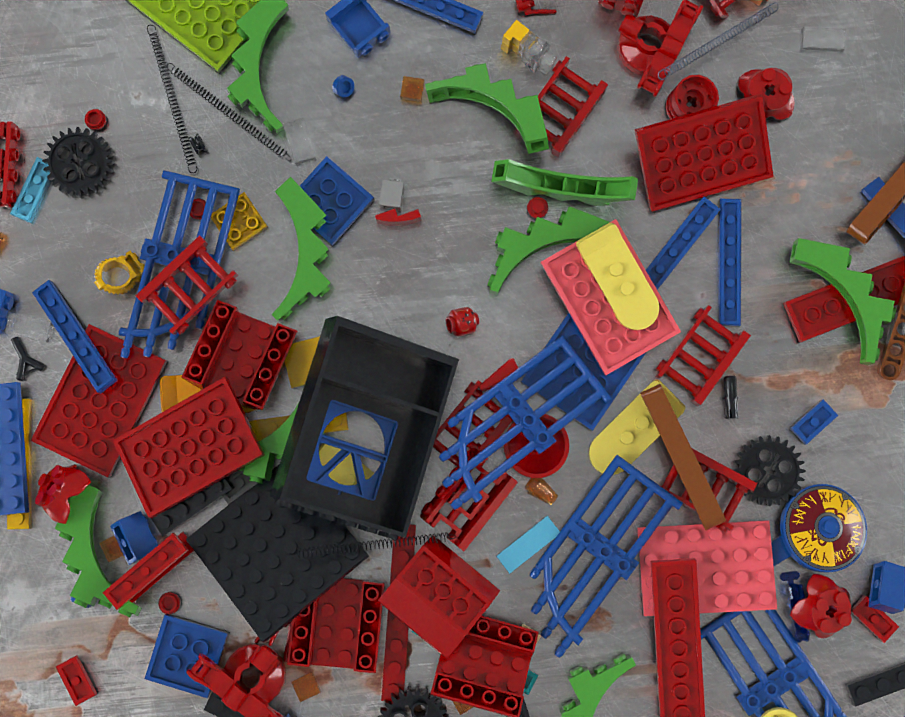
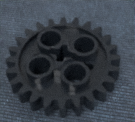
M79 127L76 128L75 133L68 128V134L66 135L60 131L61 138L59 139L53 136L52 138L55 143H47L51 150L43 152L49 157L42 160V162L49 165L43 170L51 172L47 179L54 180L52 185L54 187L60 185L59 191L62 193L67 189V194L70 196L75 191L78 197L81 196L82 191L89 196L90 189L97 193V185L104 188L102 180H110L106 173H113V170L108 166L114 164L113 160L108 159L113 156V153L107 151L110 146L108 143L103 144L105 139L103 137L97 139L98 134L95 131L90 135L88 128H85L82 133ZM73 144H76L77 155L82 160L80 161V167L84 173V180H81L80 168L75 164L77 157L72 147ZM91 145L89 153L83 154L82 147ZM64 150H70L69 157L61 159V153ZM90 165H96V171L93 174L87 173V168ZM75 170V177L68 180L66 178L67 172Z
M767 435L766 441L759 436L758 443L751 439L749 440L751 447L742 446L745 452H737L741 459L734 460V463L738 464L739 468L733 470L749 478L748 473L751 469L755 468L759 471V478L754 481L757 483L754 492L748 491L743 496L751 494L750 501L753 502L758 498L759 505H762L764 500H766L767 506H771L772 500L777 505H780L781 498L785 502L789 501L788 494L795 497L794 488L801 490L797 483L798 481H805L804 478L800 477V473H804L806 470L800 469L799 466L805 462L797 460L801 453H793L795 445L787 447L788 440L780 443L779 436H776L774 441H772L771 436ZM764 449L770 453V459L766 462H763L759 457L760 452ZM778 453L780 456L771 468L774 471L773 475L768 474L763 486L759 488V483L766 475L764 468L772 465L775 455ZM782 461H787L789 464V470L786 473H782L779 470V464ZM772 479L778 482V489L774 492L768 489V483Z
M408 686L406 693L401 688L399 689V696L391 693L392 701L384 700L386 707H380L382 715L378 716L394 717L396 714H403L405 717H409L405 708L408 705L412 717H449L448 714H445L447 707L441 706L443 704L442 699L436 700V696H429L428 688L423 693L420 692L419 686L416 687L415 692H412L410 686ZM417 705H423L425 707V709L420 712L414 710V708Z

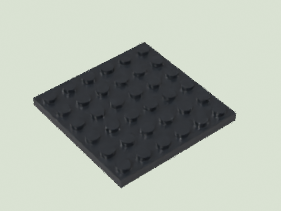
M279 465L272 469L270 481L263 480L262 483L253 486L186 539L264 643L369 557L364 549L362 551L360 544L358 552L357 545L359 542L344 524L337 523L338 518L334 522L317 517L316 511L314 515L297 511L296 505L292 509L274 504L276 499L269 496ZM346 543H348V544H349V547H350V543H352L353 546H354V543H355V552L353 551V547H352V544H351V552H349V548H348V545H347V547H346V553H345L344 546H342V554H341L340 547H339L338 544H340V546H341L342 544H344V545L346 546ZM335 544L336 548L334 546V554H332L333 545ZM329 545H331V546H330V554L328 555L327 547H328V550H329ZM321 546H323V548H325V546H327L326 549H325V555H324L323 549L321 548V556H320L318 547H319V549H320ZM308 547H310L311 552H312V547H314V548H313V556L311 557V553H310V549H309V551H308V557H307V555H306V551L304 550V558H303L301 549H302V551H303L304 548H306V550H308Z

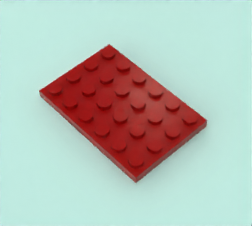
M760 94L634 129L648 205L651 212L774 177L763 97Z
M88 324L85 332L118 381L101 394L97 393L74 356H72L30 441L110 478L120 459L113 440L135 428L167 360L151 354L150 358L143 356L144 350L133 344L128 358H122L121 350L124 347V340Z
M226 377L113 440L148 518L161 514L265 455Z

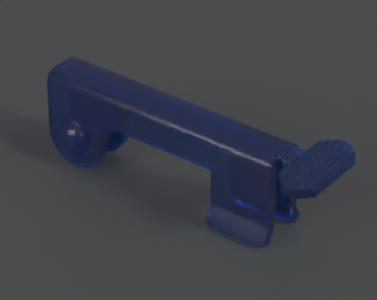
M797 571L784 572L780 575L782 581H788L786 585L790 610L793 609L800 599L805 598L803 585L793 581L798 580L800 577V573ZM792 619L795 640L798 643L802 641L808 642L810 637L808 629L801 627Z

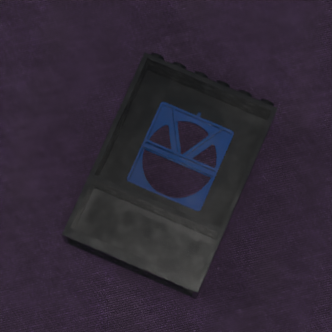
M340 316L325 319L269 496L276 499L274 504L292 509L296 505L297 511L314 515L316 511L317 517L334 522L338 518L337 523L354 528L359 524L357 529L374 534L378 532V535L394 540H397L398 536L406 538L459 359ZM350 411L365 413L377 422L382 431L384 454L324 435L323 432L327 425L342 413ZM320 443L341 449L326 465H321L319 458ZM351 453L357 484L342 485L332 480L328 475ZM361 456L381 463L377 471L367 480L364 476Z

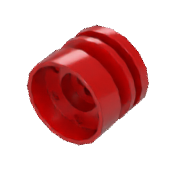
M689 75L682 79L667 97L665 105L668 117L673 119L717 106L719 95L715 84L702 75Z

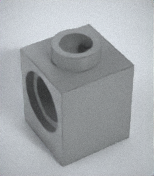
M392 177L388 178V180L382 179L379 199L380 209L391 210L395 208L396 211L401 212L405 188L404 182H400V179Z

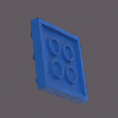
M327 156L300 185L327 215L324 217L326 222L318 230L315 228L313 230L331 246L337 242L374 200V197Z
M165 614L144 679L208 698L211 690L194 681L188 676L186 671L194 666L199 659L198 655L200 653L208 656L219 666L229 633Z

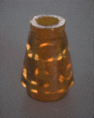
M531 478L525 486L528 494L549 505H552L558 497V494L555 493L543 478Z

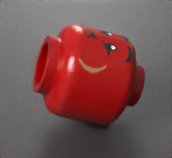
M469 307L451 310L446 317L447 330L456 337L473 334L479 324L477 313H474Z

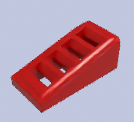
M514 358L509 359L482 382L479 390L485 392L518 369Z

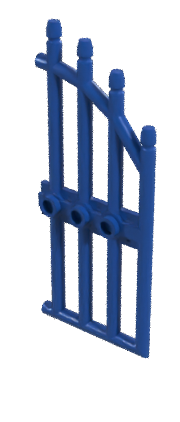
M163 171L162 178L167 179L168 182L152 240L145 238L142 245L140 259L145 260L146 263L137 293L149 283L154 263L167 266L185 249L181 245L197 187L209 190L197 237L200 235L204 240L217 193L221 192L230 195L214 255L209 254L220 265L240 188L170 171ZM179 182L189 186L173 245L160 241L175 186ZM195 256L190 261V267L196 273L207 275L206 283L213 289L217 275L200 257L197 258ZM186 275L182 290L190 296L193 281ZM162 287L158 297L164 303L167 300L168 287ZM137 297L128 328L121 327L119 329V336H125L121 357L126 359L130 354L134 337H147L143 356L150 358L156 337L170 332L169 330L174 326L171 322L160 326L163 313L155 307L150 329H137L143 303ZM179 300L176 315L180 319L189 312L185 313L187 307L181 300ZM209 304L197 314L198 319H196L195 328H203ZM170 333L168 349H175L179 333L176 335Z
M563 335L447 422L452 428L459 424L460 421H463L458 441L439 456L440 460L444 462L458 452L459 468L442 482L443 486L447 488L461 477L465 481L468 490L450 504L454 510L461 507L463 503H466L471 498H473L475 503L480 501L482 496L479 492L533 450L540 454L556 442V439L553 437L554 434L598 400L602 399L604 403H607L612 399ZM562 347L569 358L520 394L512 383ZM575 364L582 375L533 411L526 400ZM588 381L596 392L547 429L539 418ZM495 397L502 405V408L470 431L474 412ZM506 415H509L516 425L468 461L467 445ZM522 432L529 443L475 484L469 471Z
M619 455L614 457L530 573V577L536 579L540 575L541 570L544 569V592L538 598L537 603L533 605L531 612L535 615L538 614L542 606L548 601L553 614L547 627L542 630L541 636L545 639L548 638L558 624L567 634L555 651V655L559 658L564 655L565 650L570 647L573 641L579 646L583 640L579 633L620 577L627 581L640 563L634 558L672 507L679 510L683 505V502ZM617 468H622L629 476L593 525L590 526L581 517ZM638 480L647 489L610 539L606 538L599 530L635 481ZM654 493H656L665 502L628 553H626L617 546V543ZM569 537L578 545L553 578L552 557L565 539ZM587 550L596 558L559 607L554 592L582 553ZM604 563L614 572L572 627L564 616Z
M766 610V612L796 655V658L787 664L784 663L751 611L726 612L700 629L701 640L706 638L740 690L741 694L736 698L748 716L755 713L757 717H761L765 713L762 708L772 701L777 707L788 709L781 695L792 689L810 717H820L799 683L810 677L825 699L824 717H833V712L837 715L836 717H847L776 610ZM740 614L743 615L778 668L769 676L765 674L731 622L732 619ZM721 626L725 627L759 679V682L748 688L712 633Z

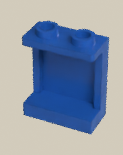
M341 0L325 12L327 21L358 58L361 55L365 56L370 53L375 44L384 42L391 33L389 24L384 23L366 0Z

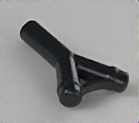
M18 336L10 340L19 357L16 373L18 381H23L30 372L44 370L45 365L42 362L27 355ZM27 364L33 367L34 369H31L26 372Z

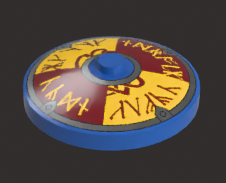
M828 484L812 485L796 492V496H792L786 503L780 519L782 541L791 557L803 567L821 573L840 571L852 565L861 555L867 540L866 518L858 502L843 489Z

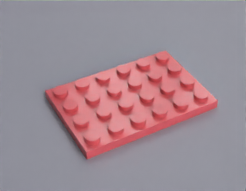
M616 219L610 223L618 227L622 238L659 302V314L651 326L642 330H630L620 324L593 274L581 257L576 242L540 262L604 375H608L681 332Z
M769 520L731 522L729 524L733 525L734 528L732 532L727 529L726 533L716 527L705 530L703 524L657 527L639 551L643 616H654L651 561L691 558L697 560L699 613L776 610L777 599ZM646 527L637 528V538H639Z

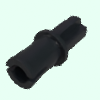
M725 376V397H722V399H725V419L739 418L738 399H740V396H737L736 376Z

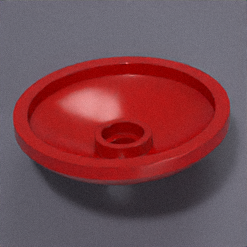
M544 414L539 418L547 429L558 421L548 414ZM515 422L510 425L508 430L516 425ZM563 427L553 435L556 442L540 454L533 450L512 468L529 478H543L557 472L565 463L569 453V438L565 428ZM522 432L504 445L506 459L529 443Z

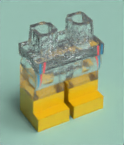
M517 19L503 35L501 49L506 53L510 50L514 51L522 58L525 65L530 66V70L534 73L539 69L547 75L554 67V62L557 59L556 56L549 52L551 45L547 42L543 44L538 36Z

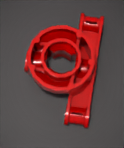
M683 0L671 25L662 18L652 15L635 17L627 14L618 30L621 33L618 42V53L623 65L627 69L642 76L637 86L638 89L643 88L653 93L654 97L657 96L665 81L658 78V72L669 65L671 67V64L674 63L704 6H697L688 0ZM642 34L655 36L661 43L660 49L656 48V46L645 44L642 38L638 39V36ZM661 71L659 77L661 79L666 78L667 71Z
M252 643L238 648L228 658L224 668L218 666L208 656L200 653L198 655L199 659L194 666L186 671L188 676L194 681L209 688L222 698V702L233 711H238L244 717H284L268 704L280 694L286 680V668L283 658L277 651L265 644ZM254 665L264 673L260 675L259 683L255 687L248 688L242 682L243 671Z

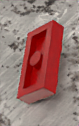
M864 595L851 608V613L881 642L885 643L899 626L883 611L868 607L869 597Z
M78 655L56 666L75 706L97 695Z

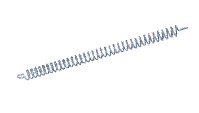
M774 2V3L770 4L769 6H767V7H768L767 10H769V7H770L771 5L775 4L776 2ZM759 12L747 18V22L749 23V20H751L752 24H754L752 18L755 20L756 14L760 15L758 14ZM767 14V16L764 15V18L761 17V20H759L758 16H756V17H757L758 22H759V21H762V19H765V17L767 18V17L770 16V15H768V14ZM744 21L740 22V24H737V26H734L731 29H729V33L732 35L731 30L735 33L734 28L737 30L738 34L741 33L737 29V27L740 28V25L743 27L744 30H747L743 26ZM727 34L729 39H727L726 36H724L726 41L723 40V43L720 42V45H718L717 40L714 41L716 42L717 47L721 46V44H724V42H727V40H730L731 37L729 36V34ZM706 44L681 58L684 59L686 57L687 65L684 63V60L681 62L684 64V67L688 66V64L697 60L696 52L700 58V56L703 57V55L712 51L713 48L711 47V50L708 49V52H706ZM678 61L674 62V64H671V67L675 70V72L673 73H676V71H679L680 69L678 67V64H675L678 63ZM659 71V72H658V78H659L660 80H665L666 78L661 79V78L659 77V73L661 72V71Z

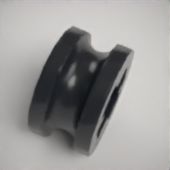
M199 133L194 138L189 137L190 143L197 155L200 154L201 150H207Z

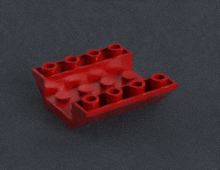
M217 300L181 378L202 390L226 377L241 406L264 410L298 331L279 323L275 327L239 313L237 307Z
M433 536L434 543H432V538L430 537L429 544L427 540L390 584L378 602L447 659L490 606L500 590L444 543L440 542L439 539H437L438 543H436V537Z
M342 578L296 616L291 622L287 665L304 667L319 665L350 668L356 672L376 673L383 607L378 600L384 593L385 583Z
M481 616L447 659L440 654L430 695L508 717H520L524 699L523 691L539 631Z

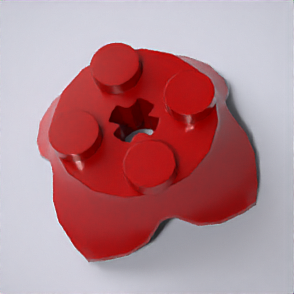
M778 68L755 69L739 77L738 88L744 94V98L757 94L762 95L766 119L770 116L776 120H784L791 117L795 102L792 93V80L785 71ZM766 89L771 91L769 96L765 94Z
M76 464L65 467L56 465L48 474H42L38 480L40 488L35 504L41 506L53 521L61 524L67 523L71 507L68 498L78 496L91 483L86 473L75 469L77 468Z
M813 573L806 587L808 597L799 600L794 605L790 616L798 625L814 630L818 638L824 639L832 636L837 631L843 629V627L850 625L852 621L851 600L847 589L838 587L827 576Z

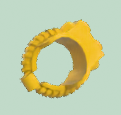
M131 250L126 253V256L121 255L105 259L95 269L96 281L94 284L99 290L104 289L105 292L108 291L110 294L123 295L134 288L133 286L141 281L145 265L138 261V256L132 253ZM116 267L125 269L130 276L128 281L121 286L106 285L102 280L103 271L107 272Z

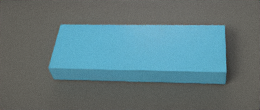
M39 157L36 158L10 212L12 216L32 223L52 181L47 179L51 172L43 170L49 165L42 162L43 159Z
M546 516L496 557L510 574L556 538L560 531L551 519Z

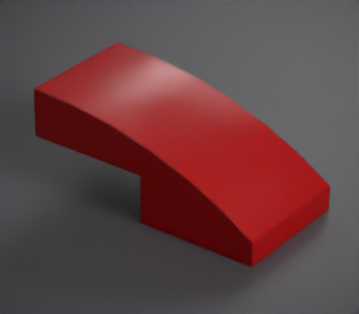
M395 208L375 215L378 224L387 226H403L422 221L418 209L400 216L397 215Z

